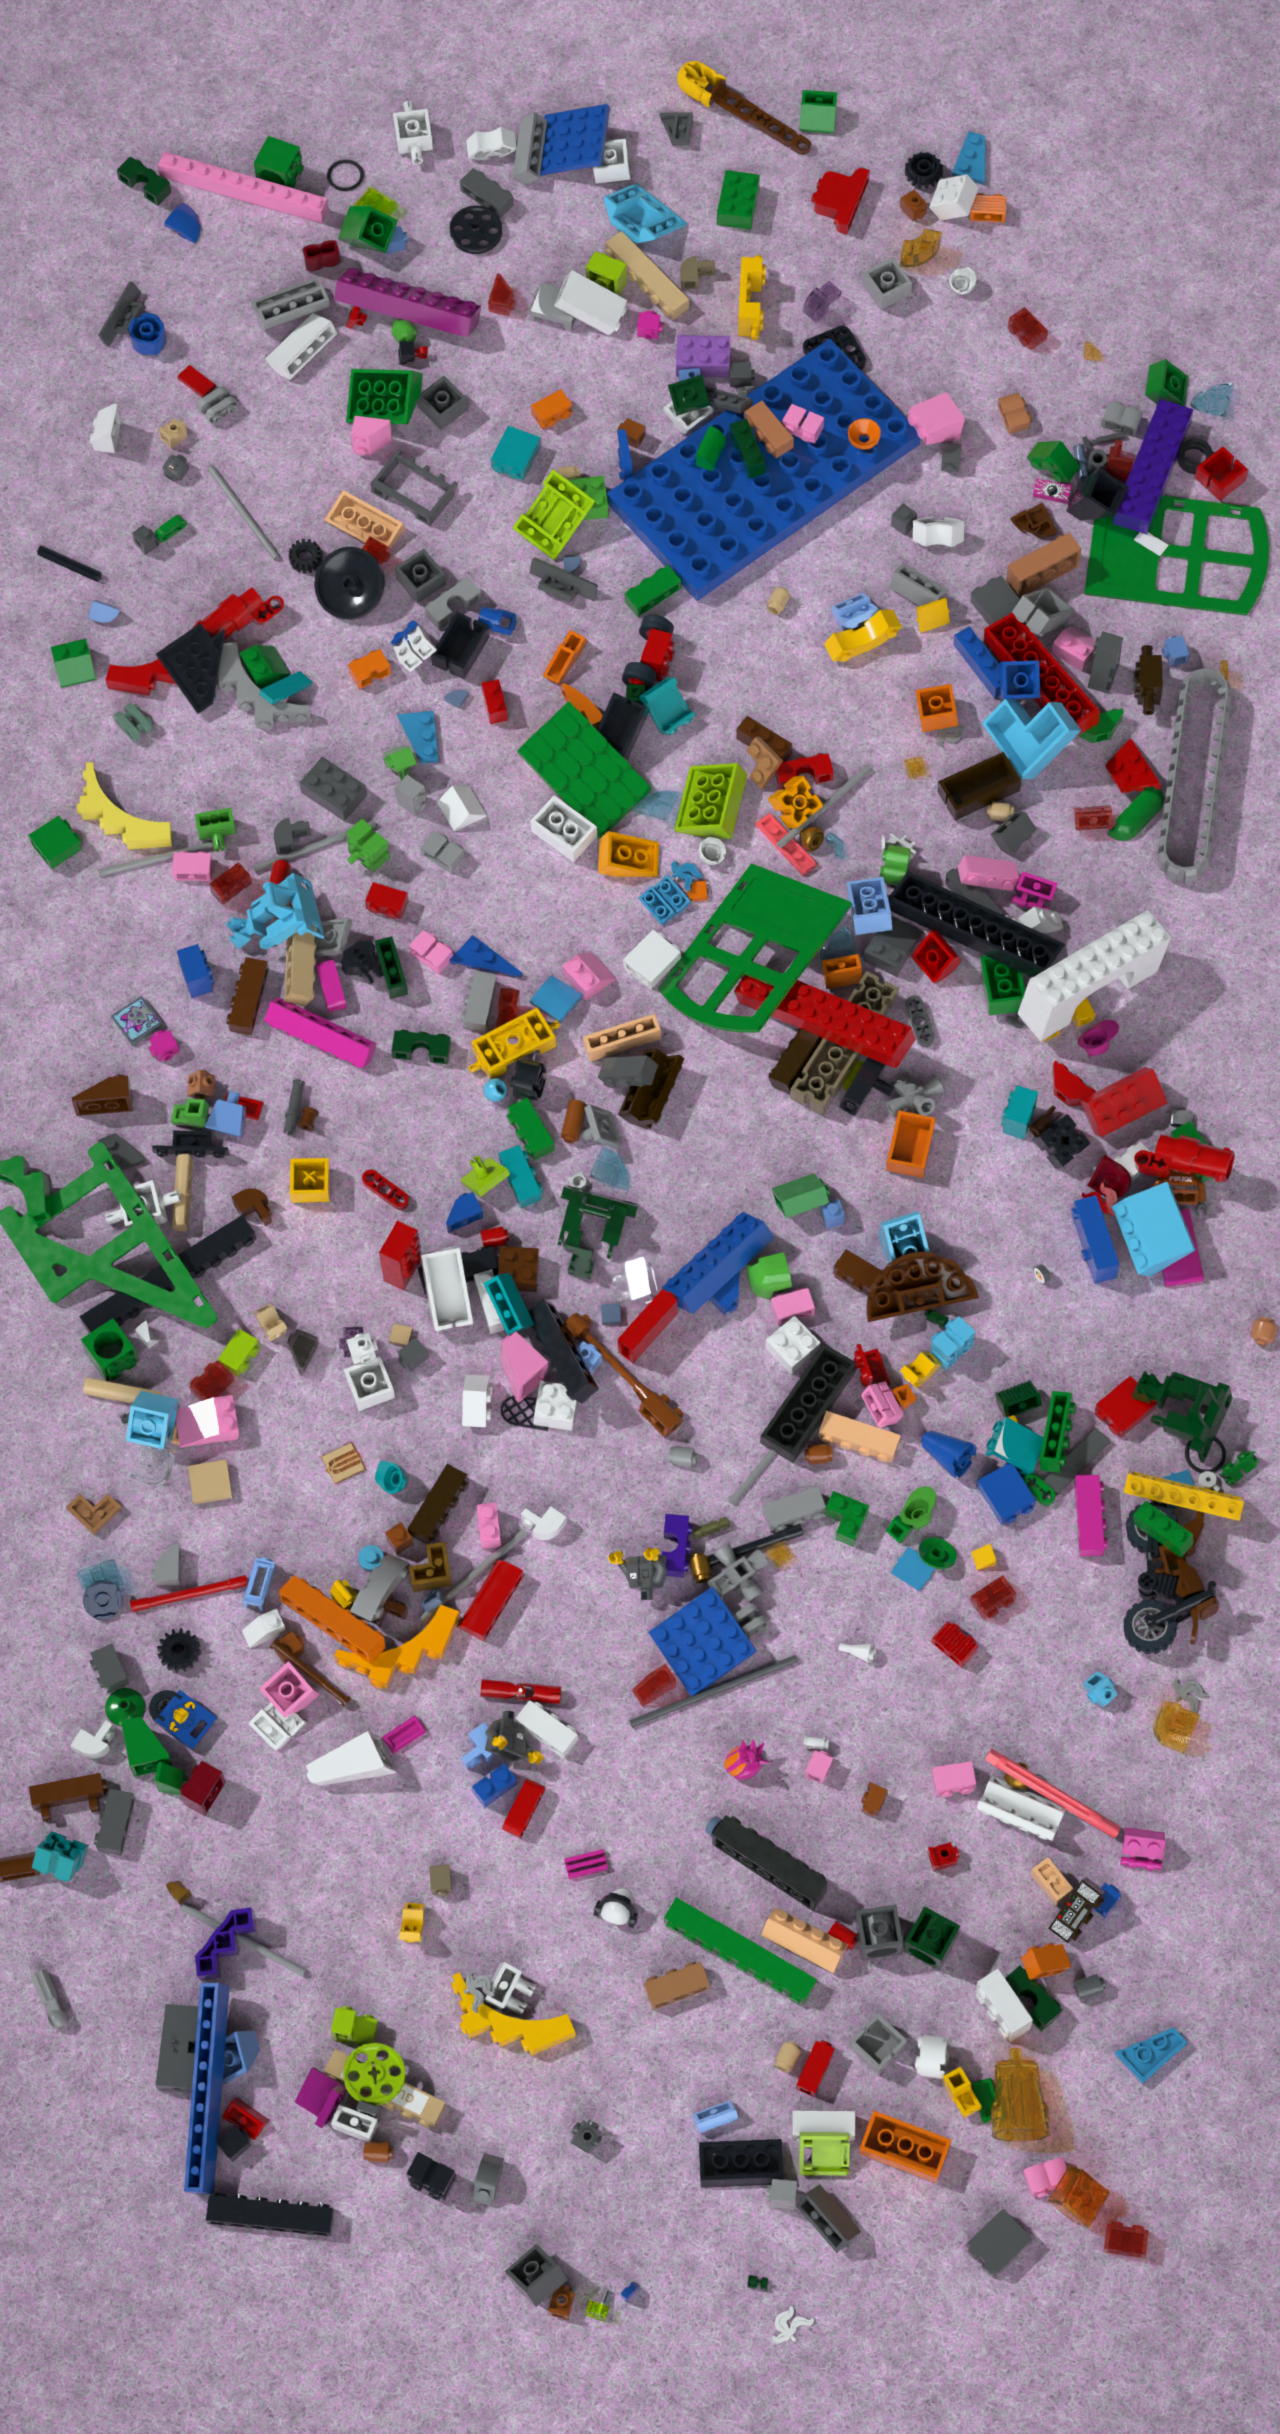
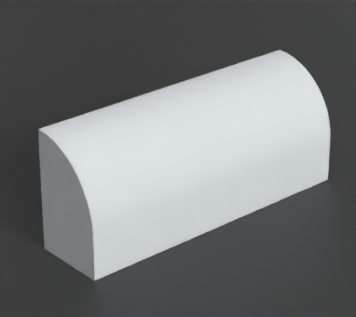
M312 313L265 360L274 371L282 377L291 380L337 335V332L330 320Z

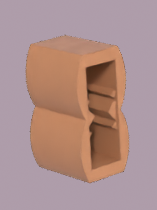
M1019 393L998 398V409L1009 434L1030 428L1032 417L1030 412H1027L1025 409L1026 402L1024 397H1021Z

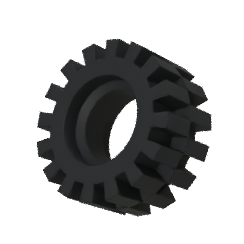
M302 539L301 543L297 540L296 545L293 543L291 545L292 548L289 549V560L294 570L297 569L299 573L302 570L303 574H306L307 570L309 573H312V569L316 571L317 566L322 562L320 546L315 541L311 543V539H308L307 542H305V539ZM302 552H310L312 554V558L306 561L300 560L298 557Z

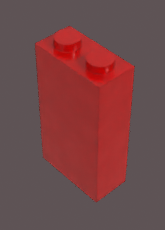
M662 1289L618 1338V1353L632 1364L635 1363L678 1314L677 1297L672 1292H666Z

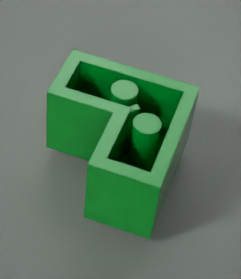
M1062 441L1038 442L1026 457L1034 469L1048 470L1052 474V478L1057 482H1070L1081 467Z
M833 1491L825 1508V1515L840 1521L836 1531V1540L854 1547L869 1514V1505Z

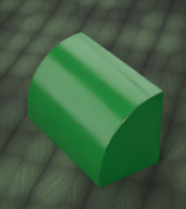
M709 425L696 453V466L710 471L714 470L726 444V438L723 433L713 426Z

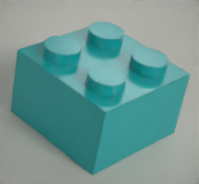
M1016 1085L1015 1091L1011 1090L1008 1097V1105L1004 1108L1001 1126H1004L1003 1133L1025 1140L1037 1105V1091Z

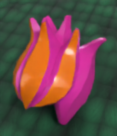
M754 1739L750 1745H746L745 1741L742 1740L741 1746L733 1748L725 1758L724 1767L727 1772L738 1781L750 1779L757 1775L762 1765L769 1763V1761L761 1758V1752L765 1744L762 1743L756 1747Z

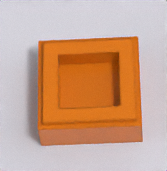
M706 881L693 882L690 886L691 890L688 891V898L691 901L707 900Z

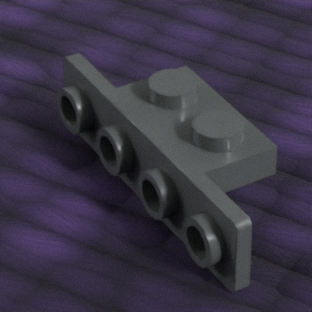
M133 282L127 284L98 334V337L107 347H110L117 334H129L130 322L135 317H140L146 309L143 302H136L141 292Z
M534 557L532 559L529 573L542 579L539 582L538 589L567 602H571L577 594L592 601L596 598L598 584Z

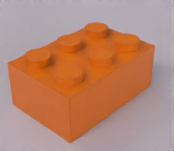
M898 1110L887 1158L886 1171L924 1178L936 1118Z

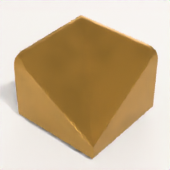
M180 1881L166 1884L168 1892L180 1905L192 1896L191 1891L186 1889Z

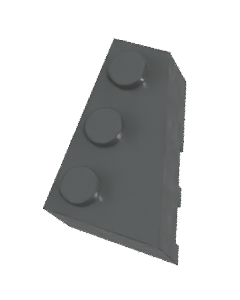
M1102 631L1100 638H1096L1088 688L1109 694L1120 663L1123 637Z

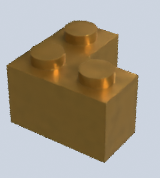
M446 1542L427 1544L428 1563L409 1566L413 1592L452 1586Z

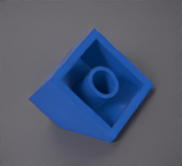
M1039 661L999 663L1000 700L1040 698Z

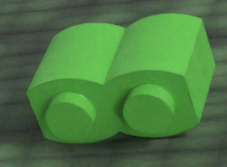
M889 845L888 850H884L882 861H885V866H881L880 877L884 878L886 884L897 886L908 872L910 848Z

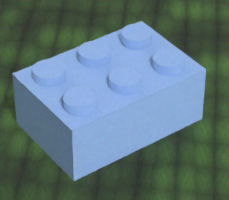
M878 877L846 882L848 901L853 904L850 911L855 935L892 930L891 911L884 878Z

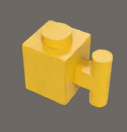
M340 1579L336 1580L329 1591L331 1598L341 1608L351 1610L357 1593L346 1580L342 1582Z

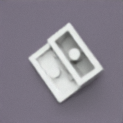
M672 401L663 407L664 413L674 423L673 426L682 434L688 433L714 413L713 408L708 406L676 416Z

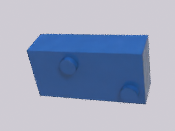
M1097 1196L1074 1201L1071 1214L1083 1248L1081 1250L1082 1259L1088 1263L1094 1284L1116 1279L1119 1261Z

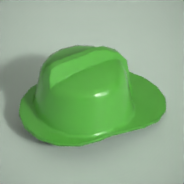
M923 1486L911 1493L900 1514L903 1523L911 1525L915 1530L919 1531L920 1528L925 1527L931 1522L933 1517L932 1509L937 1498L933 1488Z

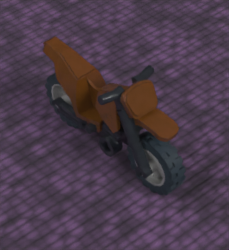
M1158 1501L1150 1502L1152 1506L1178 1523L1177 1515L1174 1514V1510L1171 1507L1168 1508L1167 1504L1163 1502L1162 1504L1158 1503ZM1138 1504L1129 1513V1517L1126 1520L1127 1538L1134 1548H1138V1551L1141 1553L1147 1552V1572L1142 1573L1138 1577L1139 1595L1144 1600L1139 1604L1135 1603L1132 1605V1609H1128L1126 1617H1124L1123 1628L1125 1638L1131 1647H1135L1136 1651H1143L1145 1654L1153 1652L1157 1654L1161 1650L1165 1651L1168 1645H1172L1177 1634L1178 1623L1191 1618L1193 1628L1190 1644L1195 1645L1198 1636V1620H1205L1211 1617L1219 1609V1601L1216 1598V1582L1209 1581L1208 1590L1205 1591L1196 1569L1189 1566L1186 1562V1557L1196 1553L1205 1528V1513L1197 1511L1196 1519L1183 1526V1528L1193 1534L1194 1544L1181 1558L1147 1534L1145 1538L1140 1535V1532L1144 1531L1134 1525L1133 1514L1141 1506ZM1163 1602H1166V1603H1168V1604H1169V1603H1170V1604H1174V1605H1173V1606L1170 1605V1606L1166 1607V1606H1165V1603H1163ZM1138 1620H1139L1142 1624L1145 1625V1626L1135 1627L1136 1622H1137ZM1145 1630L1143 1637L1138 1635V1631Z

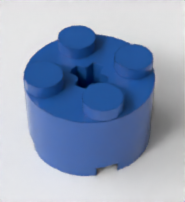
M144 313L138 318L135 317L130 322L129 334L133 349L143 355L159 354L166 344L165 328L160 318L155 314Z

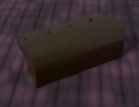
M657 1048L645 1050L643 1055L648 1056L658 1064L652 1085H643L642 1087L630 1086L618 1113L621 1118L630 1124L644 1129H651L652 1125L660 1120L662 1110L668 1102V1096L675 1085V1080L682 1069L685 1059L681 1055L667 1056Z

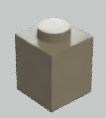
M450 1864L429 1866L432 1895L436 1894V1897L448 1896V1893H452Z

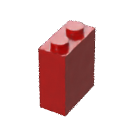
M1131 1375L1095 1406L1097 1418L1105 1421L1109 1425V1430L1114 1435L1118 1434L1121 1438L1151 1414L1157 1406V1402L1153 1400L1149 1404L1132 1399L1138 1382Z

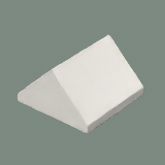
M451 786L437 801L439 808L454 832L487 816L470 786Z

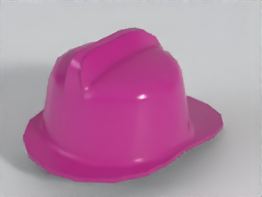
M1113 1020L1099 1022L1078 1038V1045L1086 1050L1089 1057L1105 1053L1109 1048L1110 1040L1118 1034V1023Z

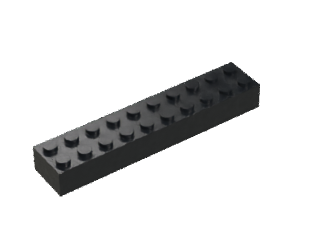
M909 871L888 897L891 912L930 930H937L941 935L1032 978L1068 957L1066 944Z

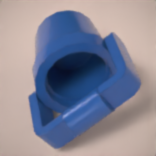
M481 607L478 621L489 625V629L493 632L511 635L512 631L516 629L517 615L499 608ZM501 617L511 619L508 628L499 626Z

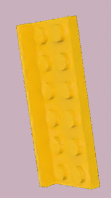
M1130 1470L1124 1487V1493L1238 1521L1241 1517L1245 1499Z

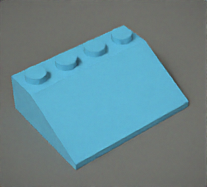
M1169 1182L1129 1196L1112 1206L1139 1275L1153 1276L1196 1250Z

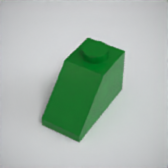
M158 1762L154 1780L158 1792L181 1795L182 1785L186 1781L188 1782L185 1772L163 1762Z

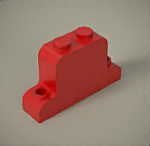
M858 168L853 172L852 176L827 171L822 179L819 178L818 190L813 193L811 202L814 203V211L819 215L833 218L834 225H836V230L839 233L847 235L869 182L870 170Z

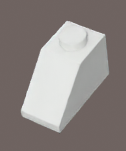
M275 1609L258 1616L242 1632L249 1648H252L285 1634L286 1630L278 1610Z

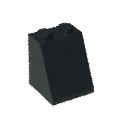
M1098 468L1079 482L1066 511L1079 520L1114 517L1128 487Z

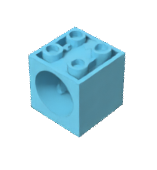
M141 1391L130 1407L126 1441L164 1449L173 1435L179 1399Z

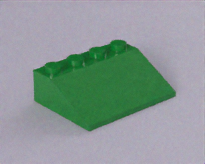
M351 369L346 422L353 423L354 417L360 416L390 420L391 424L408 425L421 393L423 374L413 370Z

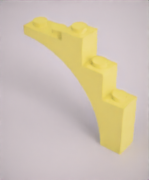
M86 763V770H83V779L87 781V786L83 787L84 796H80V803H77V813L81 814L82 820L99 819L100 829H104L105 835L122 834L123 844H127L128 850L172 846L170 822H154L139 819L116 807L100 788L96 779L94 763Z

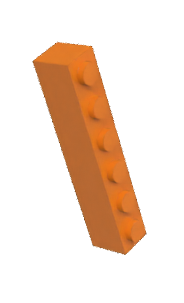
M293 1575L279 1590V1597L282 1603L369 1664L386 1648L384 1636L381 1632L371 1629L364 1620L355 1618L352 1612L341 1608L335 1600L325 1597L319 1589L312 1588L305 1579H299Z

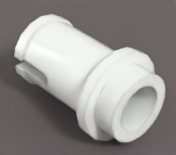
M805 1736L804 1748L828 1751L830 1740L826 1739V1737Z

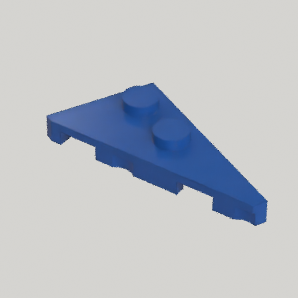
M474 935L449 960L453 965L456 963L465 965L467 968H478L481 971L507 974L509 977L521 978L523 976L520 970Z

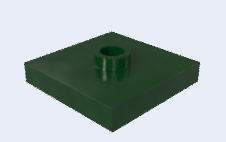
M702 375L668 385L676 416L711 406Z

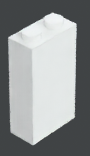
M571 270L564 279L554 306L597 330L611 335L614 331L617 332L621 325L619 320L627 310L625 307L627 300Z

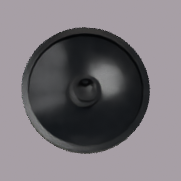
M342 547L334 550L323 559L317 569L314 581L315 594L322 608L332 616L344 620L362 618L375 609L383 596L385 576L382 566L371 553L361 548Z

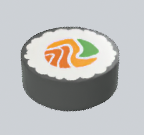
M1039 1264L1034 1267V1274L1041 1284L1050 1281V1273L1044 1265Z

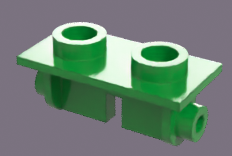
M1245 1450L1237 1455V1460L1234 1463L1229 1462L1223 1466V1471L1218 1475L1226 1477L1224 1481L1227 1485H1234L1244 1477L1240 1471L1241 1469L1245 1474H1248L1257 1467L1259 1460L1255 1456L1252 1457L1255 1451Z

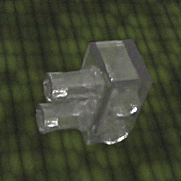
M644 1258L626 1263V1271L611 1275V1279H614L612 1283L615 1287L627 1282L630 1283L629 1289L615 1293L617 1303L621 1304L634 1299L643 1305L651 1302L658 1294L652 1264Z

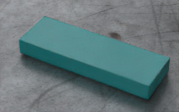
M298 671L261 689L259 695L273 705L310 687L312 681L301 671Z

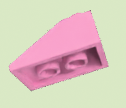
M233 1395L214 1397L177 1409L176 1425L180 1448L238 1439L239 1429Z

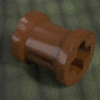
M303 1107V1116L301 1121L298 1122V1127L302 1130L313 1131L315 1128L313 1124L315 1118L319 1115V1111L311 1107Z

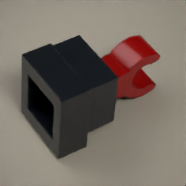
M399 341V365L414 362L415 356L420 359L427 358L428 347L423 346L414 349V342Z

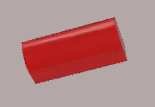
M497 1560L457 1625V1628L484 1642L523 1579V1570L506 1561Z

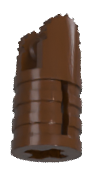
M1054 1105L1028 1127L1034 1136H1037L1045 1129L1051 1128L1049 1125L1053 1121L1048 1116L1055 1111L1056 1107Z

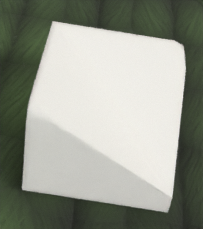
M147 1320L136 1328L137 1337L147 1348L150 1349L160 1341L149 1328Z

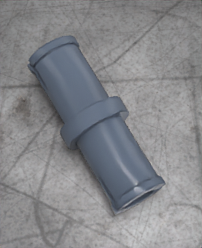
M1079 444L1080 451H1078L1077 445L1073 446L1075 459L1081 466L1077 471L1078 481H1082L1083 474L1084 478L1089 476L1087 469L1088 459L1085 456L1084 445Z

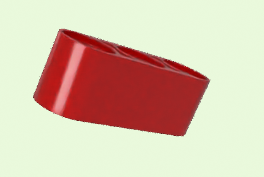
M527 1778L504 1821L502 1830L521 1838L524 1834L522 1831L526 1830L533 1816L531 1813L534 1814L542 1798L540 1796H543L546 1786Z

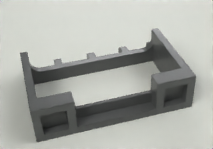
M398 449L370 483L371 492L385 501L390 496L415 511L416 519L431 526L455 496L454 490L457 488L458 483L454 481L451 485L443 481L445 475L441 473L436 477L429 473L430 466L419 467L414 464L416 458L412 456L407 460L401 456L402 450ZM399 462L447 490L431 511L383 484Z

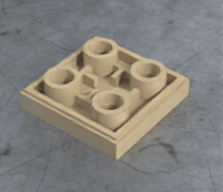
M226 1459L188 1466L194 1505L233 1498Z

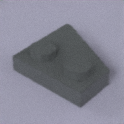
M660 113L661 121L672 145H689L693 113Z

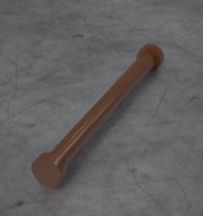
M275 1639L269 1648L272 1650L274 1648L339 1700L342 1703L341 1705L345 1707L351 1699L350 1696L346 1697L279 1643V1639Z

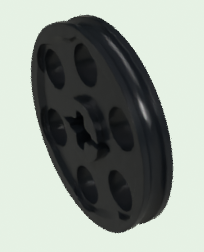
M474 205L465 207L458 211L450 222V237L453 244L461 251L469 254H482L492 250L502 237V223L499 216L493 210L484 206ZM466 214H472L473 218L466 219L464 218V216ZM489 215L491 216V218L489 220H483L482 216ZM456 226H462L463 230L455 231L454 228ZM491 228H496L498 232L495 234L489 233V230ZM464 239L470 240V243L464 245L461 243V241ZM482 240L488 242L485 246H480L478 243Z

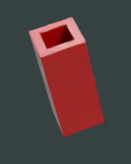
M821 2040V2042L815 2041L796 2084V2090L815 2098L835 2052V2048L832 2047L831 2043Z

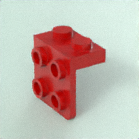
M857 1344L853 1361L857 1363L856 1369H860L862 1386L867 1388L869 1385L885 1381L889 1386L890 1380L878 1348L863 1352L861 1344Z

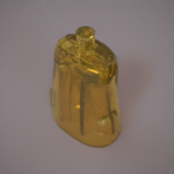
M1010 2048V2060L998 2061L995 2064V2097L990 2109V2122H992L991 2136L1001 2141H1036L1044 2139L1050 2135L1049 2106L1043 2099L1038 2063L1032 2060H1022L1021 2048Z

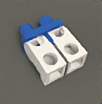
M413 620L407 624V628L404 631L396 633L391 641L399 662L409 672L423 662L422 659L426 660L437 650L431 643L427 631Z

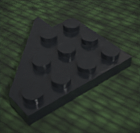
M201 623L155 654L197 715L213 705L225 638L224 629L211 638Z

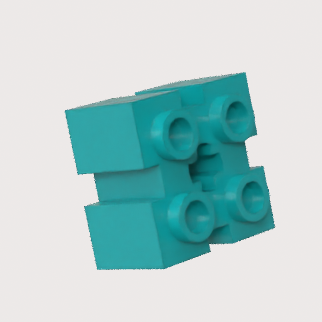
M51 1831L46 1836L45 1841H42L37 1846L32 1868L42 1874H49L51 1872L58 1880L69 1882L75 1876V1872H78L83 1867L88 1844L77 1840H67L66 1836Z

